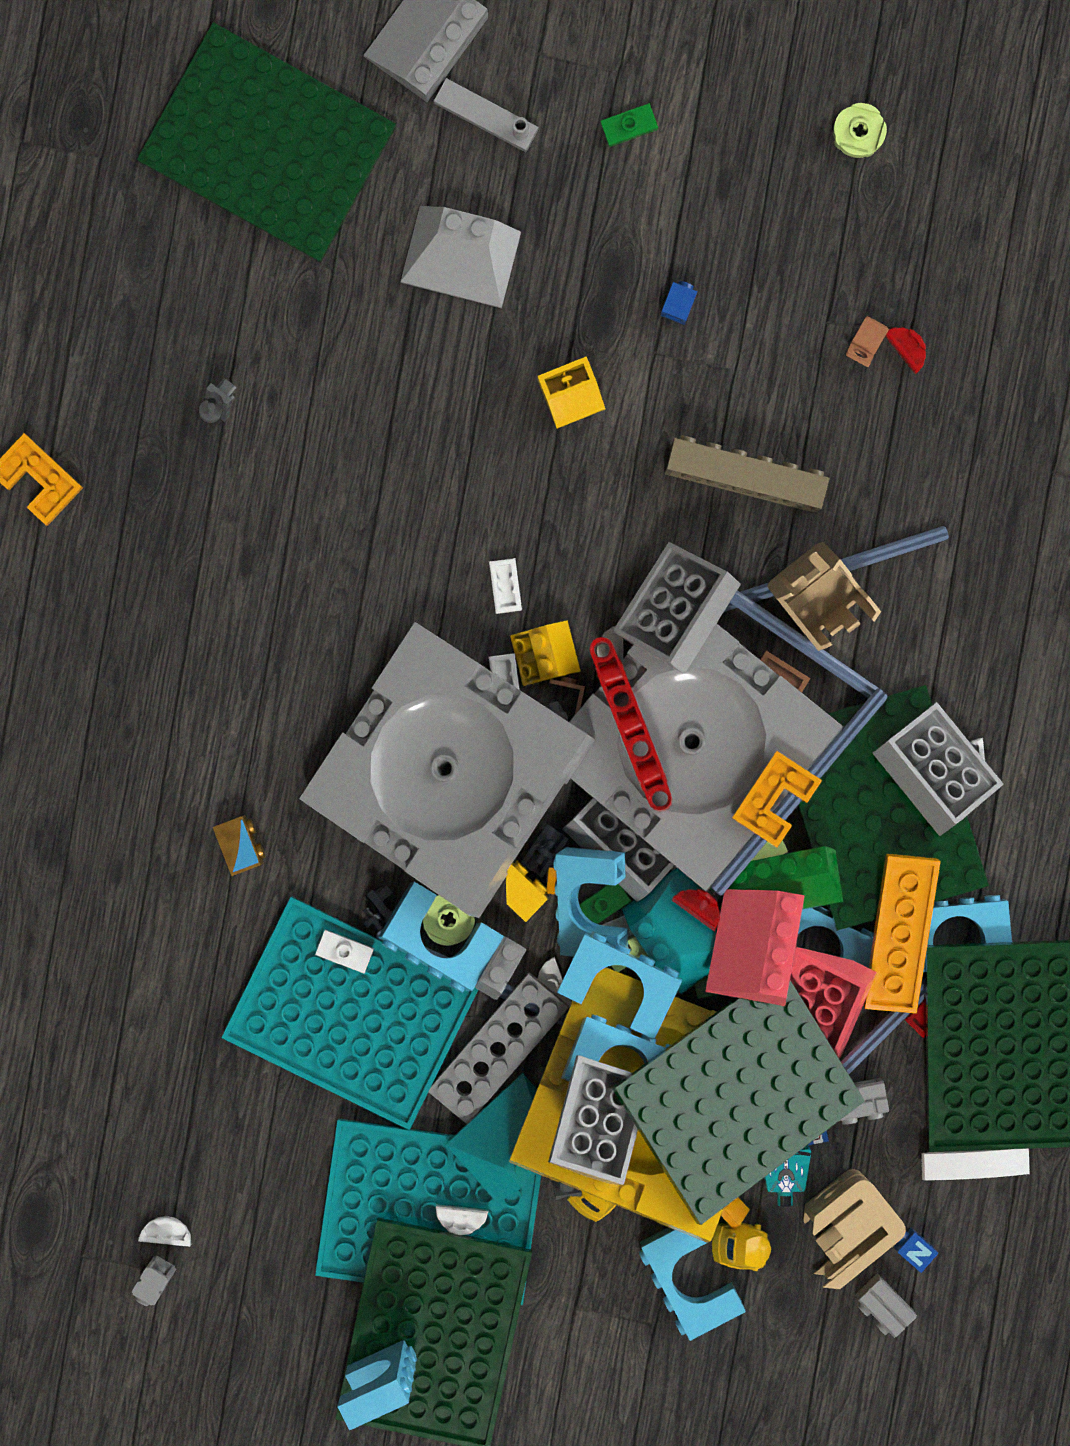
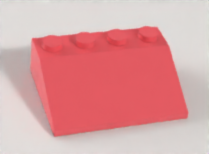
M727 889L723 896L706 992L785 1006L803 910L804 895L770 890Z
M796 947L790 980L840 1059L877 972L850 959Z

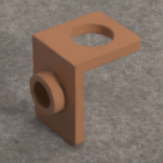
M868 316L865 317L849 345L846 356L869 367L889 328Z
M561 677V681L550 679V684L580 690L575 711L576 715L581 707L585 686L576 685L577 680Z

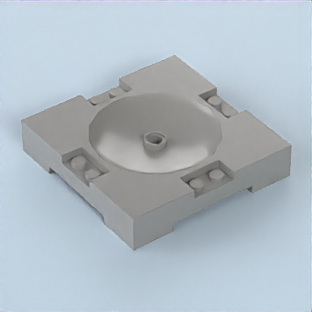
M415 622L373 685L372 689L374 691L346 734H341L299 799L401 867L406 873L467 915L479 918L508 875L507 870L564 783L567 784L595 742V739ZM451 763V773L447 776H444V766L446 764Z
M717 623L685 674L666 665L635 645L631 647L626 657L621 661L668 780L667 784L673 798L672 806L664 812L655 811L648 803L602 686L595 694L591 695L569 722L595 739V742L571 779L706 892L755 834L732 819V817L776 751L808 771L843 728L840 723L754 656ZM620 693L615 697L614 702L617 706H625L629 702V696ZM689 736H696L700 739V744L696 749H689L685 746V741ZM638 743L634 747V754L637 756H644L648 752V745L645 743ZM786 789L782 791L770 809L771 812L778 807L789 791ZM658 792L653 797V803L659 807L664 806L668 801V796L664 792Z

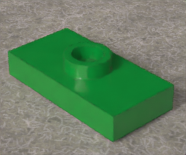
M650 103L600 121L609 147L658 130Z
M619 884L606 885L579 905L584 915L592 922L598 924L631 900Z

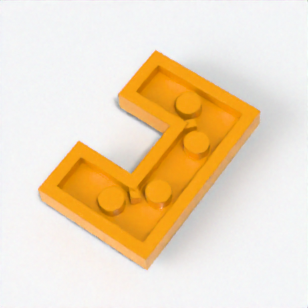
M23 434L0 458V483L6 489L10 490L26 472L44 487L27 508L47 526L83 489L77 481L26 434Z
M776 751L732 819L778 848L792 825L771 812L770 809L784 789L808 803L822 780Z

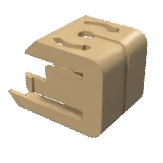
M824 542L818 543L775 576L767 585L768 589L818 651L832 645L821 632L823 628H826L833 636L843 627L850 633L860 625V622L848 610L855 603L874 622L881 613L872 599L854 580L852 574L840 558Z
M849 1169L805 1204L803 1222L806 1224L810 1219L812 1220V1233L814 1236L828 1224H833L815 1240L830 1259L813 1273L825 1275L827 1279H831L823 1286L824 1288L841 1289L899 1242L906 1232L902 1220L875 1186L860 1171L855 1169Z

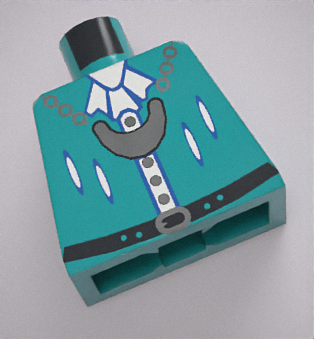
M808 1145L764 1177L767 1191L777 1192L778 1206H793V1192L805 1191L811 1157V1149Z

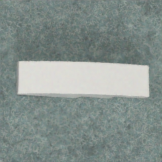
M1029 1149L921 1153L922 1180L976 1179L1030 1174Z

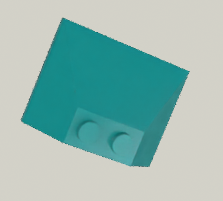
M675 868L662 878L648 895L638 902L633 900L622 911L629 929L649 958L655 961L654 965L661 969L667 966L679 972L678 977L682 979L678 992L683 994L709 974L717 928L714 932L672 901V898L682 890H704L680 869Z
M523 1073L445 1144L497 1203L519 1190L536 1174L509 1162L537 1091V1088Z

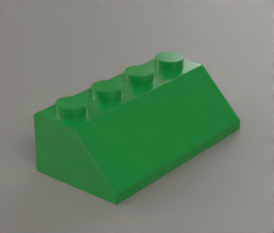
M827 846L753 860L729 887V889L770 890L804 895L803 909L843 902L836 850Z

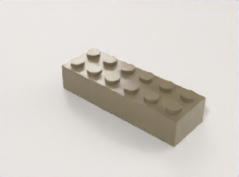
M681 436L680 439L675 438L672 443L665 475L817 513L822 509L830 479L824 477L823 471L809 469L806 472L798 470L799 466L796 464L783 462V465L772 463V458L760 455L754 459L747 457V452L738 449H732L731 452L721 450V445L706 442L705 446L696 444V439L688 436Z

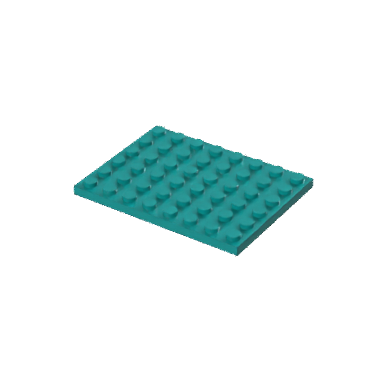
M291 896L222 1038L410 1130L478 989L474 987L473 991L464 990L461 993L449 985L451 981L442 976L441 979H438L429 974L427 966L419 963L417 966L406 960V954L397 949L396 952H393L382 945L383 942L376 939V937ZM325 929L374 948L365 973L315 955Z
M338 1118L315 1276L364 1283L377 1218L449 1232L437 1218L436 1205L488 1210L485 1223L479 1229L473 1231V1233L465 1236L531 1249L541 1175L536 1173L523 1187L497 1203L445 1145L455 1135L416 1129L408 1130L402 1127ZM523 1293L521 1305H523L524 1293Z

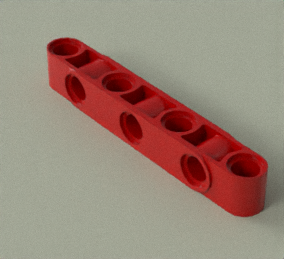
M604 637L596 638L590 645V654L634 771L652 809L664 812L672 806V794L626 672L612 642ZM601 644L610 647V651L605 657H598L595 653L596 648ZM620 693L629 696V702L622 707L617 706L614 702L615 697ZM641 742L647 744L648 752L646 755L637 756L634 754L636 744ZM664 792L667 794L668 801L664 806L659 807L653 803V797L656 793Z

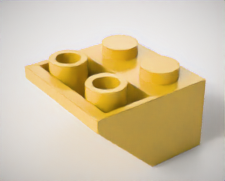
M587 356L537 376V381L557 429L605 410L597 381Z
M568 620L510 636L523 686L580 672Z
M517 860L507 870V905L527 922L548 900V895L546 894L548 890L537 878L532 881L527 876V868Z

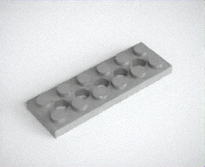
M528 972L431 1085L429 1093L468 1124L565 1013L569 1005ZM528 1003H535L540 1011L537 1015L530 1016L525 1012L524 1007ZM513 1022L519 1023L523 1031L519 1035H512L508 1031V1025ZM495 1042H501L504 1044L506 1051L501 1055H496L491 1051V1045ZM477 1062H485L489 1067L488 1072L478 1074L474 1069V1065ZM467 1081L471 1084L472 1090L466 1094L461 1093L457 1088L458 1083Z

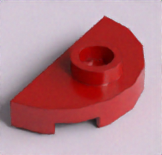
M903 327L888 330L885 337L916 375L923 367L926 358V345L922 337L914 330Z
M689 889L678 892L672 898L673 902L715 932L720 921V911L717 901L710 893L701 889Z

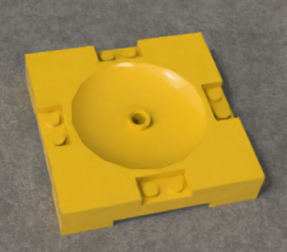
M606 967L594 977L582 1004L572 1000L509 1162L652 1219L657 1223L706 1243L711 1242L723 1209L702 1225L697 1224L639 1131H637L624 1185L608 1184L548 1162L569 1082L561 1079L583 1018H591L593 1014L606 1019V1024L614 1028L619 1024L631 1029V1023L644 997L642 981ZM674 997L655 1037V1044L666 1047V1044L672 1045L715 1014L716 1011H710ZM631 1029L632 1035L641 1037V1033ZM615 1046L608 1049L599 1060L601 1063L631 1073L644 1065V1061L637 1052L624 1046Z

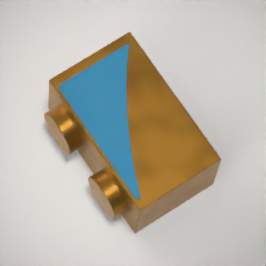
M243 815L213 827L231 876L264 864L262 859L266 857L261 843L256 844L253 834L256 833V829L251 818L247 820L246 816Z

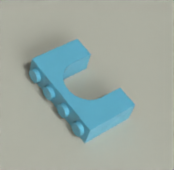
M564 848L556 854L554 859V870L557 873L555 894L558 896L556 919L559 921L557 944L560 946V955L574 957L585 933L591 935L592 931L607 937L605 942L613 946L616 943H620L628 947V928L603 926L592 922L584 915L578 901L579 889L584 883L617 885L626 878L625 852Z
M416 882L410 883L379 935V938L384 941L382 945L393 952H396L397 949L406 954L405 959L418 966L419 963L427 966V972L438 979H441L443 976L450 980L451 983L449 985L461 993L464 990L473 991L504 936L483 923H476L464 946L457 954L449 958H440L431 954L422 943L420 927L437 895Z
M1000 895L984 896L985 901L974 902V897L959 898L958 903L948 904V900L934 902L927 945H933L934 933L938 926L946 919L955 916L968 917L976 924L980 932L981 943L1012 942L1008 901L1000 899Z
M821 906L802 910L798 934L812 926L829 928L839 940V957L850 959L867 968L869 967L873 932L862 928L861 932L851 927L836 931L832 917L828 916L829 910Z
M592 931L591 935L585 933L557 993L582 1004L594 977L599 971L611 965L626 966L638 974L644 987L643 1000L630 1028L655 1039L681 985L682 979L678 977L679 972L667 966L664 969L654 966L655 961L641 954L639 958L629 954L630 948L620 943H616L613 946L605 942L607 937Z
M592 1014L591 1018H583L561 1079L570 1081L576 1055L599 1062L601 1056L608 1049L615 1046H624L637 1052L645 1064L670 1045L666 1044V1047L655 1044L656 1039H652L644 1034L641 1037L631 1034V1029L619 1024L614 1028L606 1024V1019Z
M669 1227L640 1242L642 1250L639 1251V1255L645 1266L651 1265L654 1271L651 1274V1278L657 1289L663 1288L666 1294L663 1300L669 1312L675 1311L678 1320L675 1321L681 1335L687 1334L690 1341L746 1312L732 1282L703 1297L687 1296L675 1287L672 1281V1272L677 1261L685 1254L706 1244V1242Z
M405 1340L347 1366L345 1376L352 1391L340 1396L337 1407L349 1430L409 1403L412 1382L414 1381L413 1375L416 1371L417 1356L411 1346H407Z

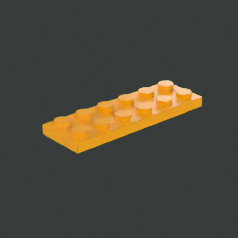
M886 854L869 969L877 972L863 1004L865 1009L917 1013L941 862L938 858Z

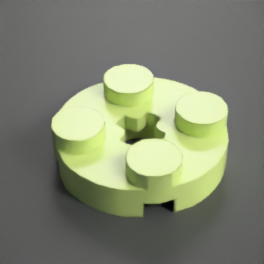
M865 103L853 104L840 112L833 127L835 146L846 155L855 158L869 157L881 147L886 137L887 127L880 115L881 113L872 105ZM859 124L864 125L863 130L867 131V134L861 135V137H857L853 131V127L857 128Z
M440 895L436 896L423 919L424 929L429 938L445 946L458 944L465 940L471 934L475 923V917L467 915ZM449 912H452L456 923H450L449 926H445V920L441 916L442 914L447 915Z

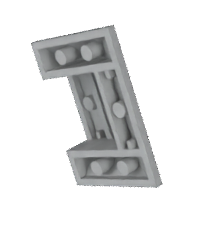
M420 206L401 283L502 308L521 232L490 218L446 207Z

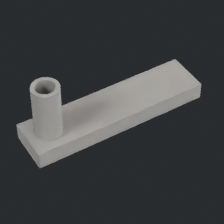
M447 78L434 100V104L524 152H527L538 131V127L528 122L525 118L518 117Z

